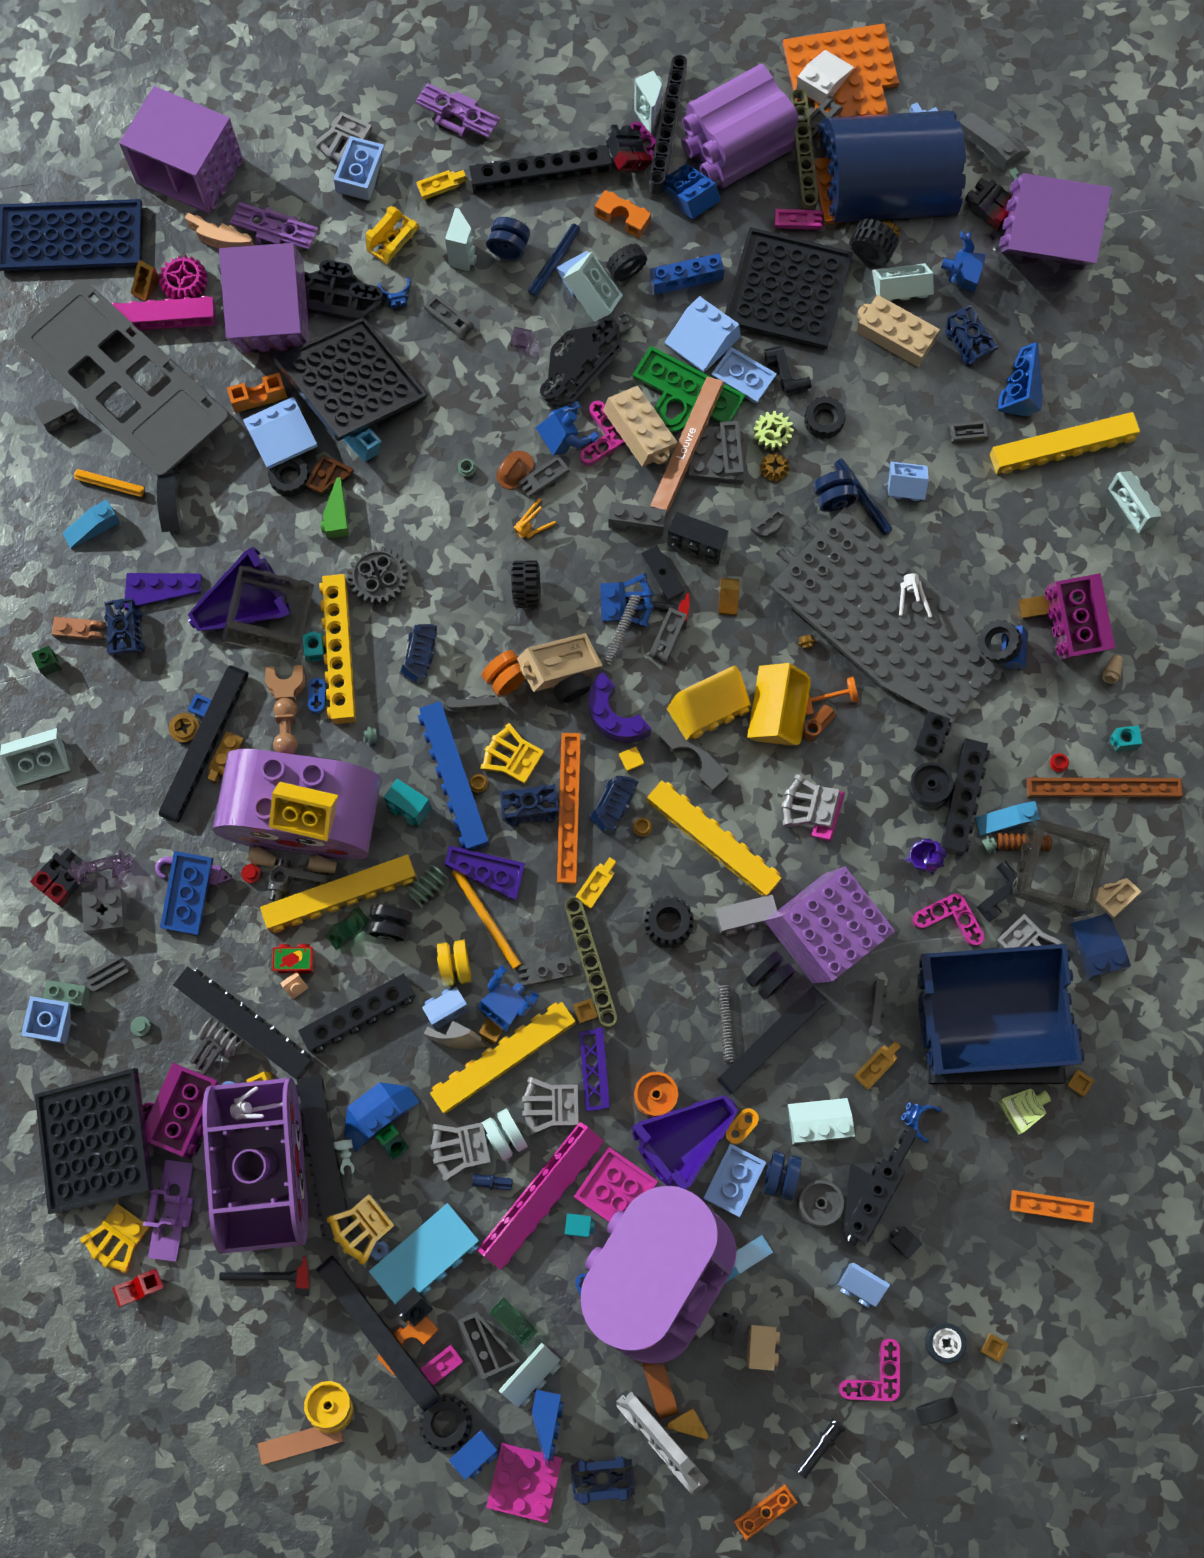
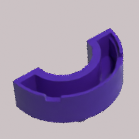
M602 672L593 682L589 693V713L594 726L605 737L616 742L633 743L650 736L651 728L639 714L632 718H623L612 712L608 703L615 693V685Z

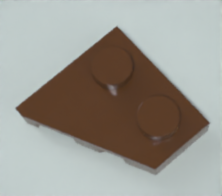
M322 454L305 487L323 495L333 488L336 478L340 477L341 481L354 473V469Z

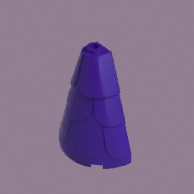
M251 547L244 551L231 568L221 576L213 588L209 589L188 614L190 617L188 621L193 628H196L197 631L228 628L231 625L282 618L290 614V604H285L284 601L287 598L286 593L265 557L261 559L258 556L261 554L258 549Z
M726 1095L693 1103L692 1106L639 1121L638 1124L632 1127L633 1139L639 1141L638 1150L654 1174L666 1186L672 1185L687 1189L693 1183L704 1163L709 1159L717 1143L722 1140L738 1112L737 1106Z

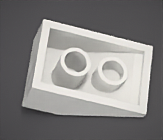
M824 50L808 63L799 74L796 89H803L808 97L821 104L827 97L834 96L854 70V67Z

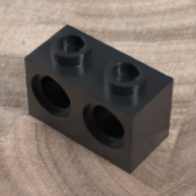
M928 711L914 751L936 758L938 753H942L946 744L942 742L944 735H949L952 726L949 725L950 718ZM933 723L939 724V725L941 726V729H940V730L935 729V728L932 726V724H933ZM931 740L936 746L930 747L926 741Z

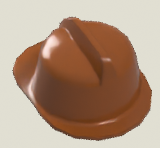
M525 451L511 452L497 470L496 478L498 483L506 489L519 487L518 482L528 476L534 467L532 456Z

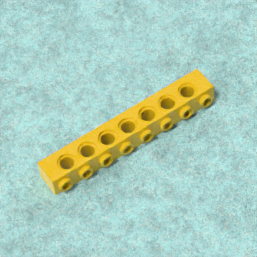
M345 574L322 576V583H319L320 594H323L324 599L320 601L321 611H324L325 618H322V628L326 631V635L323 636V645L327 647V653H324L325 665L328 664V671H325L326 683L329 682V689H326L327 700H330V707H327L328 719L331 718L333 724L356 722L347 580ZM334 593L338 594L334 599L329 598ZM333 611H339L337 616H331ZM334 629H341L339 633L332 634ZM336 646L342 647L338 652L333 651ZM337 664L343 665L339 670L334 669ZM344 682L342 687H335L336 683ZM341 699L345 700V703L343 705H336L337 701Z

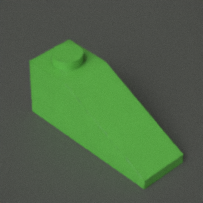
M340 477L336 478L323 513L324 521H321L322 533L325 532L327 538L349 535L344 489Z

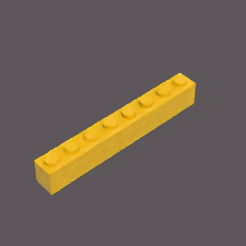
M1130 412L995 446L991 450L990 458L996 474H1008L1016 469L1025 470L1032 465H1044L1051 460L1060 461L1067 456L1072 455L1076 457L1083 454V452H1096L1103 447L1112 448L1123 442L1131 443L1136 440L1140 429L1134 413Z
M661 781L647 797L649 805L762 897L770 895L781 881L780 873L775 868H769L764 864L765 861L760 856H754L750 853L749 847L744 843L739 844L731 832L723 831L716 820L713 818L709 819L700 807L696 806L695 808L690 804L689 798L683 794L679 795L672 784Z
M407 854L261 906L260 909L266 928L269 932L278 933L283 931L286 926H298L303 923V920L309 918L314 920L320 918L323 913L337 912L340 910V907L345 905L348 907L354 906L359 903V900L365 898L370 900L377 897L379 893L393 892L396 890V887L401 885L403 887L410 886L417 880L410 857Z
M555 1002L547 1008L548 1012L533 1017L531 1019L532 1023L528 1026L522 1025L514 1031L516 1034L512 1037L506 1036L498 1042L499 1046L494 1049L488 1048L482 1053L483 1057L477 1061L475 1059L469 1061L465 1065L466 1068L464 1070L453 1072L449 1075L448 1081L445 1083L439 1082L433 1086V1091L430 1094L445 1115L574 1026L576 1021L562 1002L559 1004Z

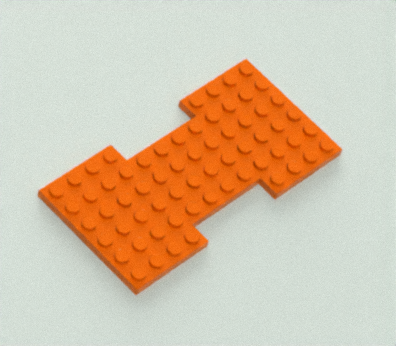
M885 23L783 39L782 44L793 91L796 89L797 78L806 65L826 50L854 67V70L832 97L836 104L843 107L842 112L835 117L889 114L883 89L898 87L899 80ZM807 96V100H808V101H812V100H813V99H811L810 97ZM796 98V99H795V101H797V102H801V101H802V100L799 99V98ZM813 100L816 110L820 106V103ZM827 157L814 159L820 210L823 211L824 225L835 224L833 223V216H830L829 213L831 201L827 198V189L830 188L832 175H829L828 172L830 161Z

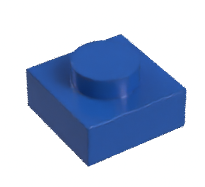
M196 693L187 710L203 718L211 699Z

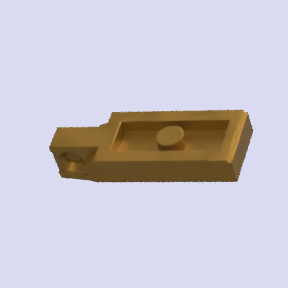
M226 731L209 764L208 769L211 772L207 779L210 782L217 784L220 776L224 774L228 753L232 750L241 749L244 738Z
M896 1041L889 1048L884 1045L853 1077L864 1088L869 1090L898 1058L894 1053L901 1045Z

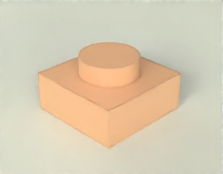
M297 972L280 983L292 1000L308 989V986Z

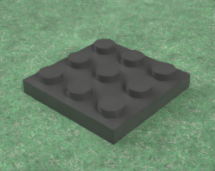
M706 426L690 462L689 478L743 483L744 474L725 476L720 427ZM739 429L745 473L749 430Z

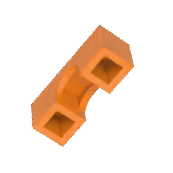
M605 190L594 206L595 216L608 223L616 216H625L627 218L625 221V232L639 239L642 238L651 223V213L647 209L640 208L631 201L620 198L614 192Z
M280 372L262 377L263 382L256 387H247L245 383L227 387L235 413L288 398Z
M426 1315L415 1327L409 1322L404 1329L400 1327L394 1335L403 1346L405 1341L411 1337L417 1338L425 1345L440 1329ZM379 1354L376 1358L394 1376L395 1374L393 1373V1371L390 1369V1367Z

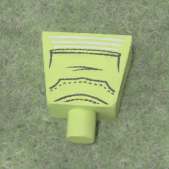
M1028 1089L1005 1097L998 1102L1019 1135L1046 1114L1043 1105L1050 1102L1051 1099L1045 1090L1036 1095L1032 1089Z

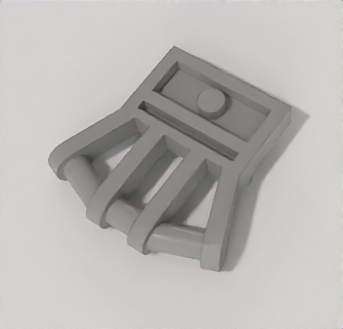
M340 112L331 129L318 138L314 145L317 149H321L328 159H335L337 163H340L350 136L366 140L372 131V125ZM336 135L331 146L328 148L325 143ZM342 139L347 140L341 152H335Z
M796 774L794 782L785 791V802L781 806L784 814L783 827L811 824L832 828L841 793L840 790L821 787L820 785L816 786L799 774ZM802 784L812 790L813 795L796 791ZM793 798L811 801L810 807L793 805ZM791 811L808 815L807 817L792 819Z
M1025 914L996 940L1002 948L1028 947L1030 944L1032 946H1042L1036 940L1037 937L1052 945L1064 944L1062 941L1043 933Z
M531 1077L528 1078L527 1082L529 1084L522 1097V1102H524L522 1116H524L529 1127L528 1133L530 1136L552 1126H577L579 1124L578 1085H550ZM536 1086L552 1091V1096H533ZM532 1102H552V1110H532ZM533 1116H552V1120L536 1126Z
M482 1122L458 1128L433 1124L434 1135L430 1145L434 1153L433 1164H436L443 1175L442 1179L444 1182L465 1168L491 1163ZM442 1131L457 1133L459 1136L458 1139L440 1142ZM460 1144L462 1152L442 1156L441 1148ZM463 1158L464 1162L451 1171L448 1170L444 1163Z

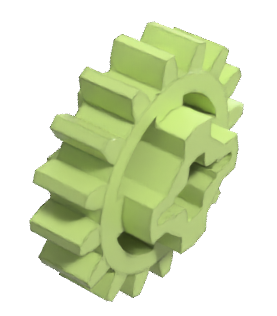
M773 411L772 415L766 412L765 417L760 415L759 421L755 422L756 427H754L753 432L756 433L755 440L759 439L758 445L765 444L764 449H767L769 446L772 451H774L775 447L781 450L782 444L787 447L788 441L792 440L794 429H792L793 423L788 422L789 417L783 418L782 412L776 415V411Z

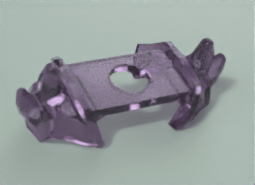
M118 849L116 855L93 861L85 860L80 866L72 861V870L68 869L67 872L77 881V884H91L92 881L87 878L88 874L111 869L112 878H114L124 870L129 871L132 868V859L129 853L125 856ZM104 862L102 866L97 867L98 864Z

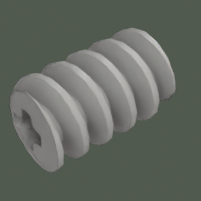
M213 1017L210 1018L203 1025L199 1033V1039L204 1040L210 1035L223 1049L220 1054L224 1053L226 1059L234 1056L244 1044V1040L236 1042L238 1035L231 1038V1030L224 1033L226 1026H222L219 1029L220 1022L217 1021L212 1024Z

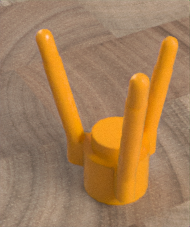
M540 498L531 506L522 519L516 523V526L513 527L522 539L524 537L529 539L533 535L556 524V521H553L531 531L533 526L530 524V521L542 510L540 506L534 511L541 502Z

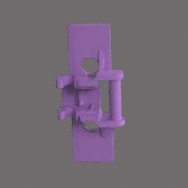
M429 83L426 84L415 101L416 104L438 114L435 119V125H441L458 133L462 138L469 130L489 138L500 121V117L479 108L477 101L457 91L452 95ZM440 100H446L447 104L444 106L438 105V102ZM473 114L477 115L478 118L472 121ZM452 115L459 117L462 120V127L445 120V118L449 119Z
M241 202L238 203L230 221L232 225L256 232V243L263 245L264 239L274 244H281V242L294 243L295 246L309 250L318 231L317 227L299 222L296 216L290 217L272 211L269 207L263 210ZM258 217L262 221L256 224L253 222V219ZM270 218L277 219V220H280V221H283V222H286V223H281V222H278V221H276V220H272V219H270Z
M165 1160L160 1190L153 1189V1191H149L151 1194L146 1222H143V1226L153 1227L148 1258L177 1262L182 1228L189 1227L194 1198H188L193 1163ZM174 1184L180 1187V1192L176 1196H172L169 1192L170 1187ZM159 1194L164 1195V1201H166L164 1216L160 1218L159 1223H154ZM166 1225H170L173 1228V1233L169 1237H165L162 1234V1229Z

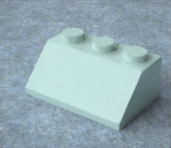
M654 70L635 79L634 111L652 136L655 134L661 116V107L663 106L661 101L663 97V81L660 76L655 74Z
M455 208L445 237L449 267L470 272L472 265H475L477 255H475L476 247L473 245L474 236H472L471 227L459 208Z
M593 252L588 253L572 266L563 277L567 286L570 287L577 300L583 305L587 314L594 322L609 315L623 296Z
M925 263L872 270L876 295L890 302L893 299L909 300L910 297L916 296L918 298H926L928 295L934 294L933 272Z
M1131 471L1116 474L1108 489L1137 532L1140 533L1157 524L1162 517L1160 509L1153 504L1149 493L1144 491L1138 477L1134 476Z
M57 728L1 745L0 756L14 787L70 771L64 744Z
M847 1098L788 1104L793 1145L852 1139L855 1137L852 1113Z
M542 1342L500 1388L499 1392L517 1408L520 1405L525 1407L533 1398L530 1394L535 1388L540 1390L547 1382L544 1378L549 1373L553 1375L561 1367L559 1364L561 1359Z

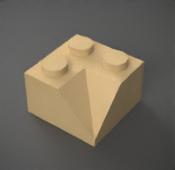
M749 1325L746 1368L774 1371V1366H778L779 1353H775V1345H779L780 1332H776L777 1327Z

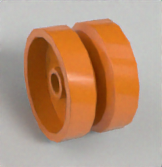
M507 650L498 655L484 668L481 677L488 685L493 684L492 690L498 697L508 695L526 680L520 670L521 666L517 660L518 656L513 650Z
M658 1071L649 1072L642 1076L636 1083L634 1091L635 1105L638 1110L650 1118L673 1111L678 1099V1088L674 1080L667 1074ZM655 1091H658V1092H659V1097H658V1098H654V1097L652 1096V1093H655Z

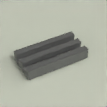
M986 420L949 425L952 443L988 440L989 438ZM983 427L982 429H966L962 431H955V429Z
M119 955L85 974L93 991L97 992L129 974L130 971L122 956ZM120 962V964L116 965L115 967H113V968L107 970L106 972L100 974L99 976H97V977H95V978H92L93 976H95V975L101 973L102 971H104V970L108 969L109 967L115 965L116 963ZM121 968L124 969L123 971L117 973L116 975L110 977L109 979L103 981L102 983H100V984H98V985L95 984L96 982H98V981H100L101 979H103V978L109 976L110 974L114 973L115 971H117V970H119V969H121Z
M209 1035L203 1040L190 1063H195V1068L197 1070L201 1069L200 1074L205 1075L223 1049ZM213 1048H215L216 1050L214 1051V1053L212 1054V1056L210 1057V1059L208 1060V1062L206 1063V1065H204L203 1063L205 1062V1060L207 1059V1057L210 1055V1053H211V1051L213 1050Z

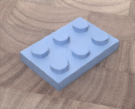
M733 347L729 348L711 374L712 378L723 380L729 387L745 394V398L756 405L777 376L775 372Z
M730 1144L703 1199L740 1218L766 1162Z

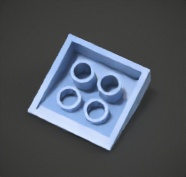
M699 296L686 309L666 339L665 345L704 373L741 338L740 327L737 322Z
M293 397L243 419L267 469L318 447Z

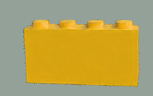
M791 663L759 666L747 738L757 742L789 746L800 744L811 684L810 677L806 672Z
M735 665L677 693L669 704L667 711L687 741L691 738L697 739L704 734L703 732L707 730L711 732L717 729L721 723H730L738 715L740 717L746 715L750 711L751 703L741 672Z

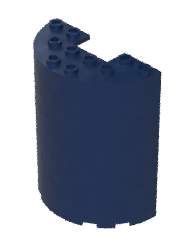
M944 110L824 118L818 124V132L822 136L820 141L821 150H824V157L829 158L830 161L828 172L829 175H832L830 188L827 189V198L831 201L829 213L830 216H833V223L862 221L864 219L883 220L958 215L963 202L961 197L962 189H965L966 175L963 174L964 163H966V150L961 123L956 121L957 114L954 111Z
M1066 944L921 954L919 968H922V970H920L917 979L918 989H921L918 998V1010L923 1048H928L926 1061L928 1067H933L931 1073L933 1075L1081 1065L1082 1061H1084V1051L1080 1049L1079 1043L1082 1035L1081 1030L1077 1029V1024H1074V1014L1070 1013L1069 1005L1072 1004L1071 994L1067 991V987L1073 981L1072 969H1069L1070 951L1066 950Z

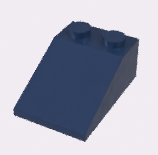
M1108 914L1070 923L1088 980L1124 971L1131 967L1126 948Z

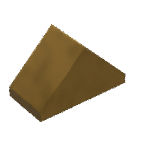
M141 260L138 261L131 294L144 301L149 299L160 280L156 268Z
M721 578L718 614L737 615L740 579Z
M693 1408L667 1423L666 1428L708 1439V1434Z

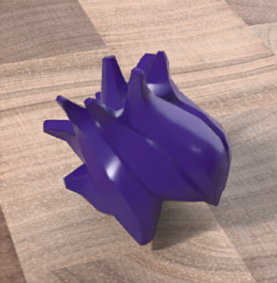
M922 839L921 842L915 841L905 861L912 863L917 870L926 871L934 875V871L937 868L944 867L943 863L947 852L939 842L931 839Z

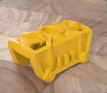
M393 206L388 207L385 216L372 230L369 229L366 232L367 252L384 264L389 265L391 259L396 257L398 251L420 229V225L413 219L411 220L403 215L397 208ZM402 218V219H403V222H402V225H403V226H402L401 228L398 227V228L395 230V225H396L397 222ZM396 236L392 242L389 241L390 237ZM377 245L383 246V249H379L376 252L373 251Z

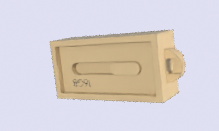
M879 295L875 297L871 304H863L858 310V319L860 321L856 333L917 367L921 365L936 342L940 331L937 327Z
M635 386L609 397L603 412L640 465L644 467L653 462L656 464L667 462L677 441L640 388Z
M586 633L529 647L517 658L521 666L520 670L525 676L524 678L528 680L533 692L554 687L564 679L576 674H585L586 677H590L603 666Z

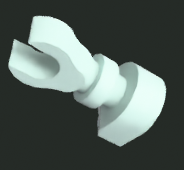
M352 1139L335 1141L334 1148L341 1150V1153H339L340 1158H342L341 1173L344 1175L343 1168L349 1165L353 1174L354 1165L350 1161L352 1153L349 1152V1148H353Z

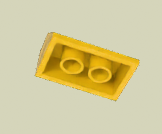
M279 782L272 792L269 828L328 841L336 815L338 795Z

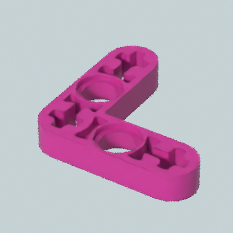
M601 401L591 403L590 415L605 435L581 451L580 460L585 466L596 464L625 444L623 439L615 440V433L618 436L620 435L613 425L609 428L603 425V422L609 419L603 412L605 404ZM594 408H597V409H600V408H601V414H602L603 416L601 417V415L599 414L598 411L595 412V409H594ZM605 443L609 448L606 451H601L598 448L599 445ZM586 454H588L589 456L592 455V459H591V460H590L589 458H586V459H585V455H586Z
M952 894L916 912L912 918L914 927L922 930L952 916L969 946L977 947L984 940L983 931L964 897L960 894ZM953 899H955L956 901L959 900L960 904L958 905V908L956 905H954L949 908V911L951 912H948L947 906L953 902ZM937 906L941 907L944 910L943 916H936L933 909ZM926 911H929L930 918L924 921V925L921 922L918 923L919 915L923 918L928 915ZM962 915H967L970 918L969 925H963L960 922ZM972 925H974L975 927L972 929L973 934L979 935V938L977 939L978 942H976L975 940L971 941L970 937L972 936V933L970 932V930L968 932L965 931L966 929H969Z
M885 1339L880 1345V1381L844 1380L838 1388L840 1395L845 1399L896 1400L900 1393V1346L898 1342L894 1339ZM889 1342H891L892 1346H895V1351L891 1352V1357H896V1362L892 1360L884 1361V1356H889V1352L884 1349L885 1346H888ZM889 1363L893 1364L896 1369L892 1376H888L884 1372V1367ZM884 1378L890 1380L896 1378V1383L891 1382V1388L895 1389V1394H891L890 1398L888 1394L884 1393V1389H888V1382H884ZM850 1383V1387L858 1388L857 1383H860V1397H857L858 1392H850V1395L847 1396V1393L843 1391V1387ZM867 1384L873 1385L875 1389L874 1394L870 1397L866 1396L863 1392V1388Z

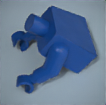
M961 231L960 239L963 240L964 247L961 251H957L955 260L944 258L941 268L951 272L948 280L953 285L975 292L986 254L973 253L975 246L971 239L972 232L969 231L968 234H964Z
M578 401L571 403L569 407L566 406L551 411L549 417L536 427L552 455L566 454L570 446L580 448L588 445L589 442H595L596 438L600 437L597 431H594L590 436L577 437L578 430L574 422L577 419L576 414H579L577 408L582 409Z
M501 965L498 970L493 971L495 974L487 985L490 994L480 1001L478 1009L507 1032L516 1017H523L528 1014L538 999L539 994L531 990V996L526 995L524 999L521 995L526 990L522 984L516 983L513 988L506 983L500 985L501 977L508 971Z

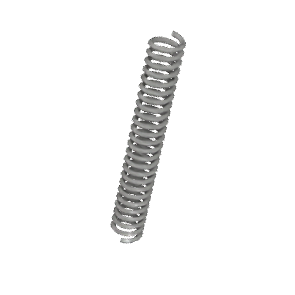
M630 595L632 598H629L628 606H626L627 609H625L623 617H621L622 620H620L617 631H615L617 634H614L613 642H611L612 645H609L608 653H606L607 656L604 659L609 665H613L611 662H614V657H617L615 655L618 654L616 651H619L620 643H623L620 640H624V635H626L624 632H627L625 629H628L629 624H631L629 622L632 621L630 618H633L631 615H634V610H637L635 607L638 606L635 604H639V599H641L639 596Z
M723 985L718 987L719 1005H721L719 1007L721 1008L720 1023L722 1024L721 1030H723L721 1032L723 1033V1061L732 1063L735 1061L730 1059L735 1058L729 1056H734V1054L728 1053H734V1051L727 1050H733L734 1048L726 1047H733L734 1045H725L734 1043L733 1041L726 1042L733 1040V1038H728L733 1037V1035H727L733 1032H726L732 1031V1029H725L732 1028V1026H724L732 1024L730 1022L732 1020L728 1019L732 1017H725L726 1015H731V1013H725L731 1012V1010H724L731 1007H723L730 1006L731 1004H723L730 1003V1001H722L730 999L728 994L730 992L726 991L729 988L723 989V987H729V985Z

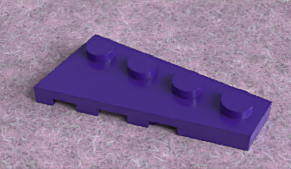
M127 573L125 599L132 598L137 606L144 607L155 602H166L168 599H179L201 594L202 575L194 573ZM124 603L125 610H129L128 603Z
M449 845L444 866L516 902L525 863Z

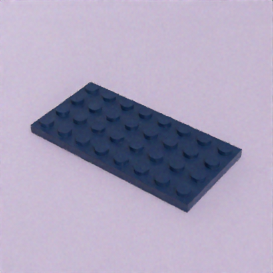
M141 199L0 204V271L137 266L138 261L141 260Z

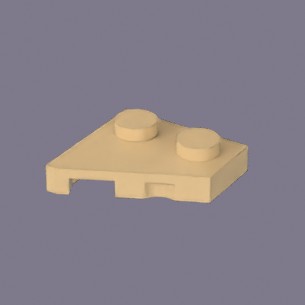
M1126 878L1116 883L1105 884L1100 888L1088 889L1086 895L1114 919L1142 891Z

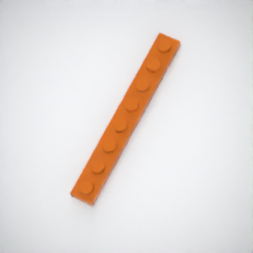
M581 733L561 734L557 884H577Z

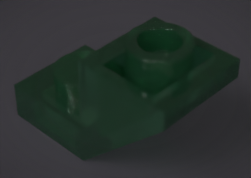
M358 906L353 908L344 920L333 924L325 934V937L335 950H338L361 933L370 920Z
M504 1297L489 1312L522 1347L537 1333L531 1324Z

